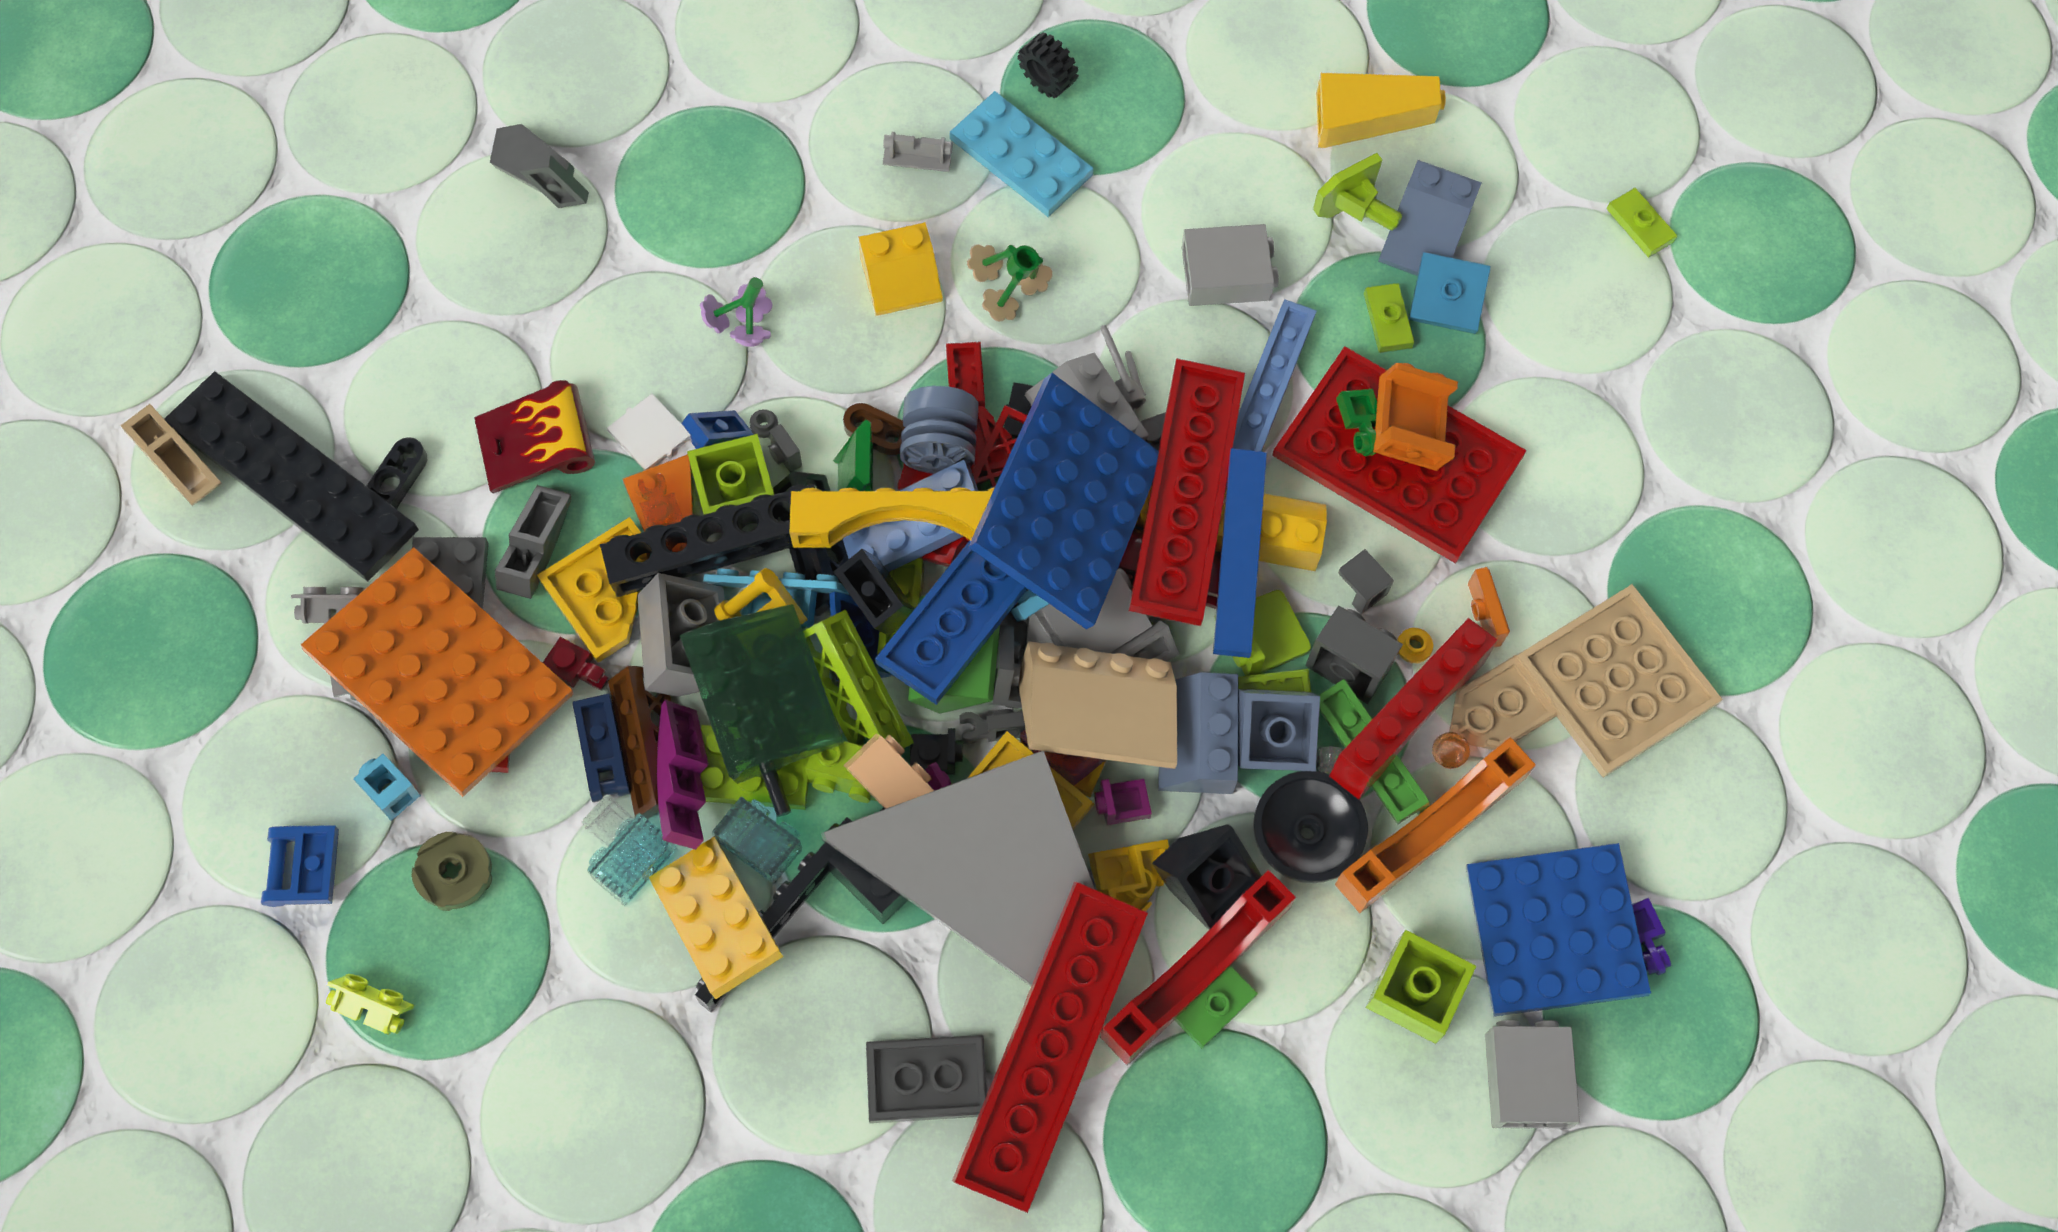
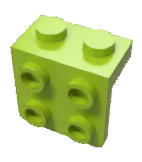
M1281 590L1271 591L1257 597L1255 600L1250 658L1232 656L1236 665L1242 668L1245 676L1261 674L1302 657L1310 651L1311 644L1285 594Z

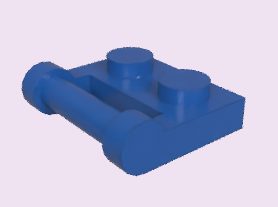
M335 825L276 826L268 828L267 841L271 842L267 886L261 895L262 905L281 907L284 905L332 904L339 829ZM295 841L290 889L282 890L287 843Z

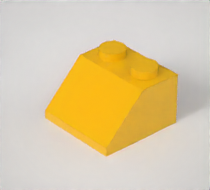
M926 222L858 237L860 260L876 316L943 302L934 250Z

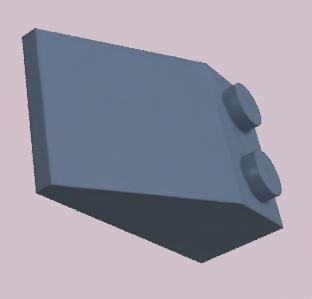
M1418 160L1398 208V212L1402 214V219L1396 229L1389 231L1378 262L1418 276L1423 252L1452 258L1482 182Z

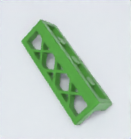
M1345 679L1318 695L1320 696V713L1344 748H1346L1372 720L1371 716ZM1398 755L1371 786L1397 825L1415 813L1419 815L1429 807L1430 801Z

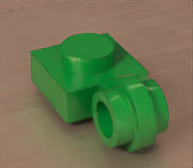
M1373 389L1341 391L1336 400L1345 428H1359L1360 431L1355 433L1353 439L1356 452L1362 453L1364 456L1375 455L1376 453L1373 450L1376 431L1373 427L1376 426L1377 400Z

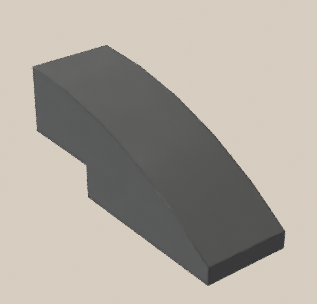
M540 485L536 486L509 533V546L495 569L497 590L529 599L532 598L540 583L537 574L546 569L558 541L571 502V494Z

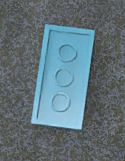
M995 91L950 131L951 141L1047 217L1093 176V167Z

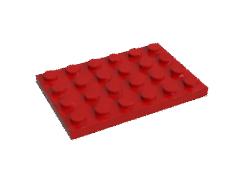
M1344 346L1274 448L1272 456L1456 564L1527 450L1454 408L1447 406L1445 442L1455 445V455L1452 460L1437 471L1378 453L1373 456H1364L1362 453H1357L1354 448L1353 439L1355 433L1360 432L1359 428H1345L1336 398L1341 391L1373 389L1378 402L1379 377L1387 370Z

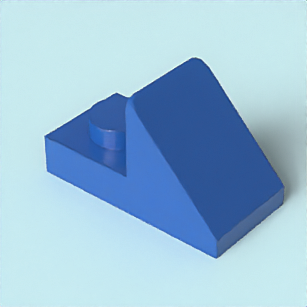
M735 410L689 413L681 423L690 434L691 442L696 449L754 435Z

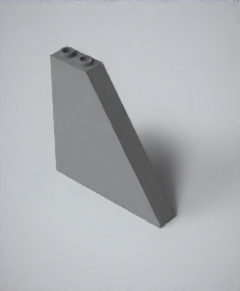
M1044 751L1034 753L821 833L823 840L1029 986L1033 984L1073 883L1078 882L1094 889Z

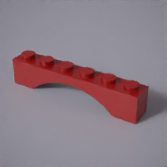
M1467 618L1339 754L1329 777L1357 799H1360L1437 708L1456 690L1464 686L1485 664L1498 639L1470 618Z
M1268 870L1174 965L1118 1012L1102 1028L1100 1038L1128 1065L1206 988L1290 910L1296 896Z

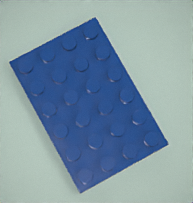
M1054 373L1049 374L1042 382L968 548L1083 628L1089 629L1097 621L1153 483L1159 451Z

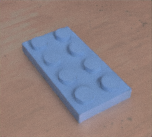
M962 460L900 491H913L916 488L950 491L953 488L959 487L978 491L970 465L965 460ZM903 520L883 522L865 527L844 537L843 541L849 559L859 550L864 549L878 557L886 570L890 572L963 536L946 527L928 522Z

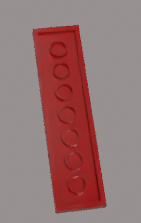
M1176 358L1128 611L1201 626L1203 622L1228 477L1229 455L1231 448H1233L1245 378L1244 372Z
M1073 883L952 1179L954 1183L1028 1213L1148 915L1147 912L1081 883Z

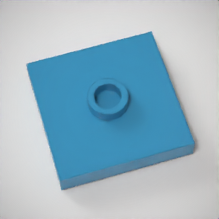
M1423 252L1408 320L1476 334L1491 266Z

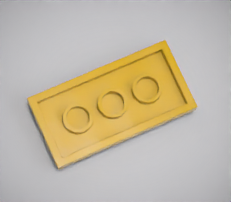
M715 836L699 845L696 850H691L649 876L654 889L709 992L715 999L784 957Z

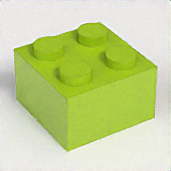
M758 434L687 451L704 515L716 512L718 508L724 505L732 504L737 506L751 502L753 498L759 495H774Z
M1405 930L1397 940L1365 1008L1436 1044L1446 1034L1476 965Z

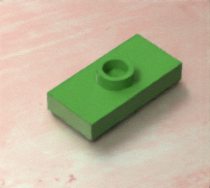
M1229 966L1176 1017L1175 1022L1203 1049L1258 993Z

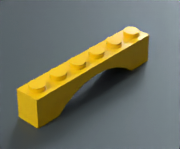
M962 487L953 488L950 491H933L930 488H916L913 491H896L892 488H879L876 491H859L854 488H842L839 491H821L817 488H805L801 491H791L789 533L793 548H831L844 537L865 527L883 522L903 520L928 522L946 527L971 541L994 488H990L987 491H971Z

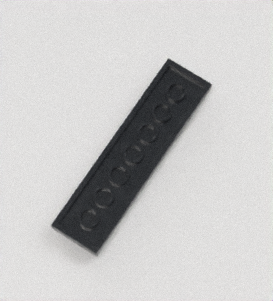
M216 371L164 418L171 428L184 440L367 582L419 530L416 524Z

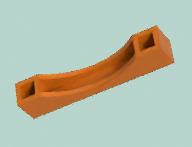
M1511 737L1508 738L1427 809L1392 836L1370 849L1344 870L1335 886L1359 913L1363 912L1523 782L1536 764Z

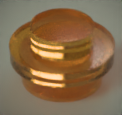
M1447 732L1435 739L1432 746V754L1438 764L1445 768L1454 769L1460 767L1468 760L1470 746L1467 739L1461 734Z

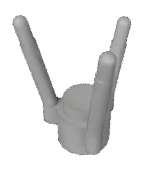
M1102 325V334L1121 377L1115 384L1134 411L1146 402V394L1141 386L1132 353L1130 351L1125 352L1130 373L1129 377L1107 326Z

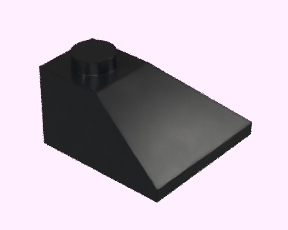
M1228 824L1180 837L1152 862L1167 888L1209 930L1262 876L1233 827Z

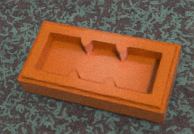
M1488 567L1475 569L1468 582L1473 598L1471 602L1472 613L1475 620L1480 621L1482 628L1498 639L1494 647H1499L1505 641L1510 630Z

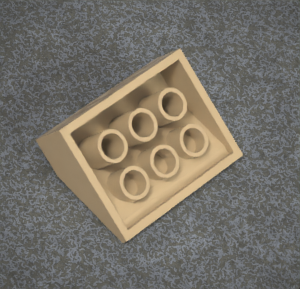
M1028 641L1020 665L1018 686L1029 749L1164 768H1176L1177 685L1171 662L1156 658L1132 657L1122 653L1112 654L1092 651L1087 648L1078 649L1057 646L1053 643Z

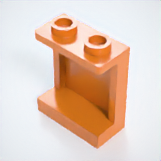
M1395 363L1379 377L1375 426L1376 440L1373 452L1435 471L1452 460L1455 455V445L1445 442L1448 397L1458 389V381L1446 378L1445 375L1440 373H1430L1417 369L1408 363Z

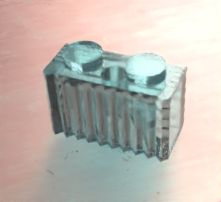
M740 797L712 830L713 837L715 836L720 845L774 885L796 859L797 855L801 853L802 846L798 839L800 834L787 822L782 821L779 825L768 817L771 814L770 811L756 799L748 802L743 797Z
M640 813L633 820L627 818L621 823L615 832L617 837L607 848L602 846L592 855L589 860L590 866L587 869L591 878L625 907L650 880L649 876L656 873L677 850L675 844L663 841L662 831Z

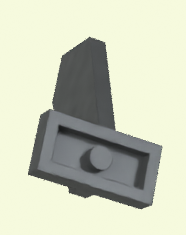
M523 124L496 128L490 163L496 169L541 192L557 208L587 204L589 192L573 177L574 167Z

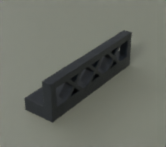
M792 471L773 487L774 495L786 492L790 487L799 484L806 486L814 484L821 491H830L826 475ZM790 513L782 514L780 516L781 521L789 520ZM843 539L830 548L836 554L838 563L828 556L826 548H789L795 572L804 574L805 580H816L817 574L836 576L834 571L849 559ZM817 592L815 616H820L830 608V593Z

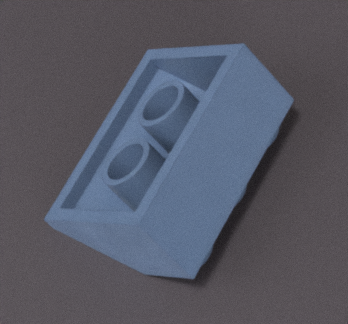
M1200 672L1175 679L1177 685V765L1175 769L1159 767L1158 791L1233 794L1238 781V674Z

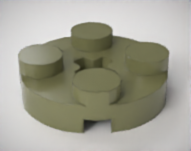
M444 832L428 839L417 852L418 858L415 861L414 868L412 866V881L418 893L428 903L443 911L460 909L472 904L483 895L484 891L492 883V863L486 849L476 838L470 835L457 834L456 832ZM450 862L455 866L462 865L459 875L454 879L451 877L443 878L442 876L447 871L445 865Z

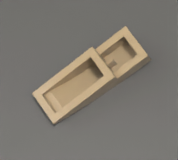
M148 404L120 425L129 438L192 506L222 484L151 404Z

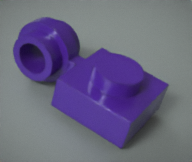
M1647 898L1632 904L1640 944L1645 947V951L1642 953L1646 971L1649 975L1653 973L1661 975L1666 973L1665 968L1670 967L1671 962L1663 945L1655 947L1653 940L1665 936L1666 932L1650 899Z

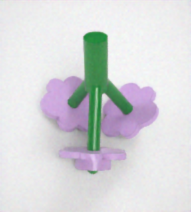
M752 277L748 284H744L739 288L738 296H735L731 303L724 306L722 303L717 302L713 295L705 296L704 301L700 303L701 316L704 323L709 328H714L717 333H722L730 325L725 313L737 309V319L741 322H746V326H737L735 331L730 332L731 338H735L737 343L747 347L757 346L763 342V339L770 338V331L763 330L760 326H753V322H761L763 314L769 313L772 309L771 300L765 297L766 291L762 288V280Z

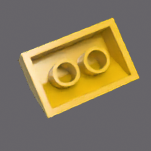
M1227 486L1215 551L1221 552ZM1264 493L1259 561L1316 571L1323 550L1327 523L1326 505Z

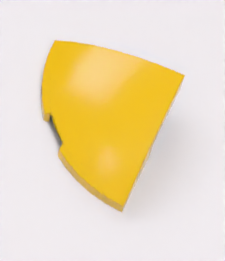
M1168 839L1088 854L1097 891L1146 912L1152 905V902H1148L1155 888L1164 886V882L1152 865V862L1169 848Z

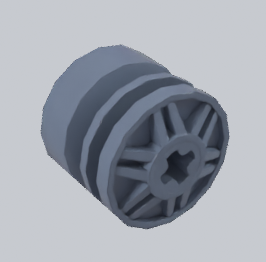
M927 386L910 391L904 398L903 426L905 429L901 434L900 459L907 466L930 474H935L962 460H965L971 468L975 464L976 435L974 432L977 430L978 401L976 398L964 390L949 386Z

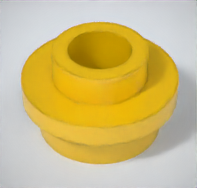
M1408 628L1397 639L1398 642L1403 644L1398 654L1406 662H1424L1433 651L1431 636L1420 628ZM1416 640L1420 642L1421 648H1413L1409 641Z

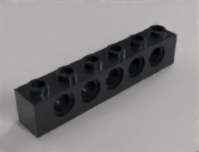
M803 484L795 485L787 489L786 492L772 496L768 494L759 495L753 498L751 502L741 505H724L718 508L716 512L702 516L689 515L680 522L667 526L654 525L647 528L645 532L632 536H616L609 542L600 544L609 584L616 596L621 597L641 591L658 573L687 578L792 548L793 545L789 533L790 519L778 521V518L784 513H790L791 491H801L805 488H815L814 484L807 486ZM749 523L758 524L752 531H742ZM722 533L719 540L714 542L707 541L712 534ZM679 543L687 544L682 551L672 552L675 545ZM651 553V556L646 561L636 562L640 555Z

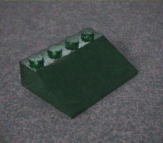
M793 604L716 621L680 635L728 775L736 784L844 743Z

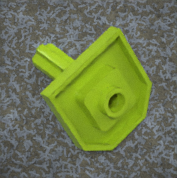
M1375 153L1334 174L1317 192L1313 206L1318 217L1331 218L1344 211L1361 222L1365 217H1368L1389 230L1396 229L1402 219V214L1376 199L1378 191L1374 186L1383 161L1379 154Z

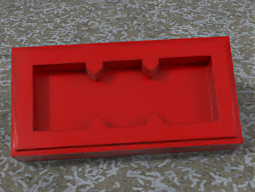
M981 342L946 344L948 386L964 390L973 395L978 401V407H985Z

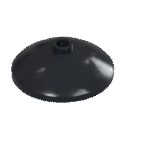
M1298 771L1285 775L1266 789L1256 807L1253 830L1257 847L1267 863L1289 879L1303 883H1322L1340 877L1344 870L1360 858L1365 848L1368 837V820L1364 806L1360 799H1357L1329 777L1330 774L1319 771ZM1301 829H1311L1314 836L1310 839L1304 838L1301 835Z

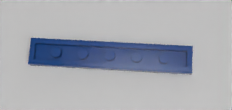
M1234 448L1230 450L1213 654L1250 658L1267 452Z

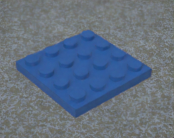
M1619 843L1466 865L1494 1017L1647 997L1651 994Z

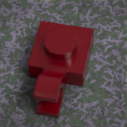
M559 637L542 662L572 688L575 687L580 679L602 691L609 680V677L604 675L606 672L604 669L591 663L594 659L591 652L562 637Z

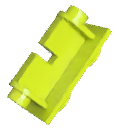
M346 974L329 981L327 986L334 988L326 999V1004L331 1006V1011L357 1021L360 1019L363 1009H367L368 1012L363 1024L387 1035L391 1032L398 1034L404 1024V1019L399 1018L400 1014L414 1008L413 1004L403 1000V995L390 989L378 990L368 985L367 979L358 975Z

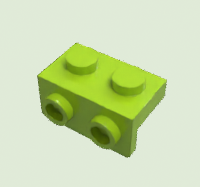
M817 735L806 766L808 782L815 789L825 793H833L834 790L848 793L851 799L859 802L869 803L870 800L877 801L843 766L863 746L824 735Z

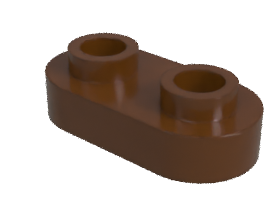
M865 403L854 404L845 411L843 424L844 430L849 437L857 429L855 426L857 423L868 420L871 422L873 449L886 455L900 454L901 434L905 429L903 420ZM892 436L897 437L899 439L897 442L890 443L887 441V439Z

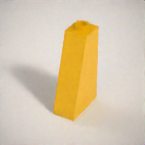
M1321 73L1316 90L1318 148L1331 147L1434 124L1439 110H1444L1446 102L1445 90H1440V76Z

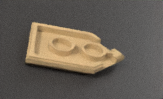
M1517 655L1456 691L1448 740L1495 750L1508 738L1511 737L1516 742L1557 717L1558 714L1516 659Z

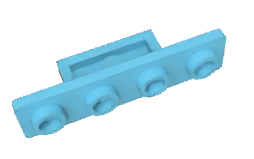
M717 569V575L704 574L703 582L720 587L746 588L754 581L755 575L760 571H750L749 577L739 576V571ZM784 572L783 578H779L808 619L798 628H810L814 625L817 592L832 593L835 591L849 594L843 584L839 583L838 577L833 575L817 574L816 580H805L804 574ZM763 592L742 609V616L745 620L772 599L767 593Z

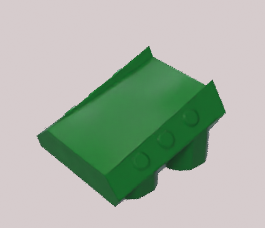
M864 420L833 460V462L838 464L837 491L842 488L873 491V441L871 422L868 420Z

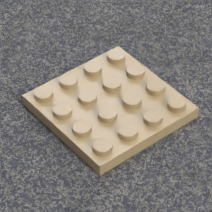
M1633 584L1516 656V659L1556 710L1557 718L1603 778L1717 706L1723 700Z

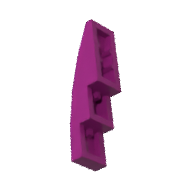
M667 700L661 705L657 752L658 809L663 841L696 850L704 841L698 811L706 803L700 774L708 766V760L697 710Z

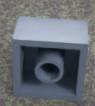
M1238 689V766L1245 769L1316 771L1320 696L1312 692Z

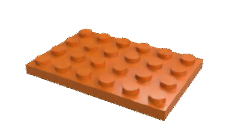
M414 547L300 644L302 650L462 797L573 696V690Z

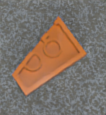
M688 454L623 479L644 532L651 526H667L680 522L686 516L693 515L692 469ZM679 543L675 545L672 552L682 551L687 544Z

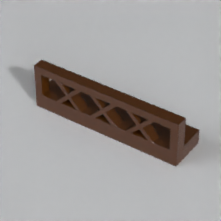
M627 666L608 680L635 819H649L659 812L657 789L659 728L652 723L650 713L654 710L660 716L662 703L665 700L672 702L671 695L657 693L654 697L649 691L645 690L643 667Z

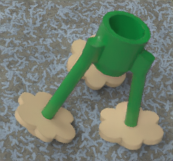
M976 244L970 249L971 258L967 261L968 268L973 270L975 280L984 282L987 279H997V270L1002 268L1003 259L1008 258L1006 266L1012 280L1005 290L1000 289L997 292L993 289H987L983 293V309L988 311L990 316L999 322L1005 318L1013 320L1016 316L1015 312L1019 304L1017 300L1010 296L1017 285H1021V291L1025 295H1034L1037 290L1039 292L1047 290V282L1051 280L1053 275L1051 268L1042 266L1043 258L1039 257L1036 250L1027 245L1017 248L1014 245H1009L1006 250L995 254L993 246L987 245L983 247L980 244Z

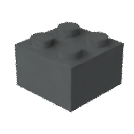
M1338 605L1316 638L1305 666L1333 684H1337L1345 679L1357 698L1368 705L1390 671L1403 644L1398 642L1391 632L1381 628L1377 629L1365 622L1364 617L1352 609L1346 610Z

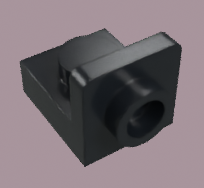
M948 728V734H911L914 743L911 744L910 766L916 762L925 770L929 765L937 763L941 771H944L946 774L955 775V762H963V740H956V728Z

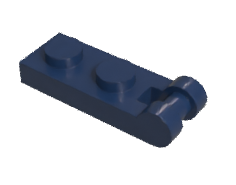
M610 694L573 701L572 704L592 802L603 801L604 796L617 793L619 797L629 795L630 790ZM613 770L614 779L600 781L599 773Z

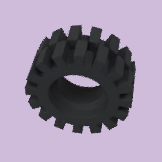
M1042 32L1019 50L1017 58L1021 62L1019 63L1020 68L1026 71L1023 73L1024 76L1032 80L1030 84L1033 87L1038 86V91L1041 94L1045 92L1047 97L1057 98L1077 81L1079 77L1077 72L1079 71L1078 67L1073 65L1076 63L1074 57H1069L1068 55L1070 51L1067 48L1063 49L1061 47L1062 42L1059 40L1055 42L1054 36L1051 34L1047 36L1046 33Z

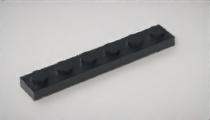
M846 817L840 825L834 823L828 830L852 822V820ZM827 842L816 853L811 851L803 858L798 866L800 872L791 882L785 881L779 886L773 895L775 901L766 912L763 910L759 911L773 939L830 873L828 859L837 850ZM703 978L696 985L698 991L695 993L698 1002L709 1012H712L727 994L725 993L715 999L709 992Z

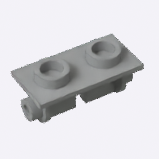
M891 132V135H884L883 165L949 172L953 142L946 141L945 137L941 139L915 138V136L897 135L895 132Z
M303 587V594L291 595V598H301V605H296L294 609L295 619L302 620L303 624L326 623L331 619V609H336L337 614L363 591V587H340V594H326V587Z

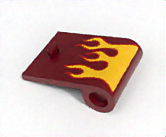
M566 380L554 381L544 389L474 417L489 490L493 494L556 468L566 474H578L588 471L595 465L578 387Z

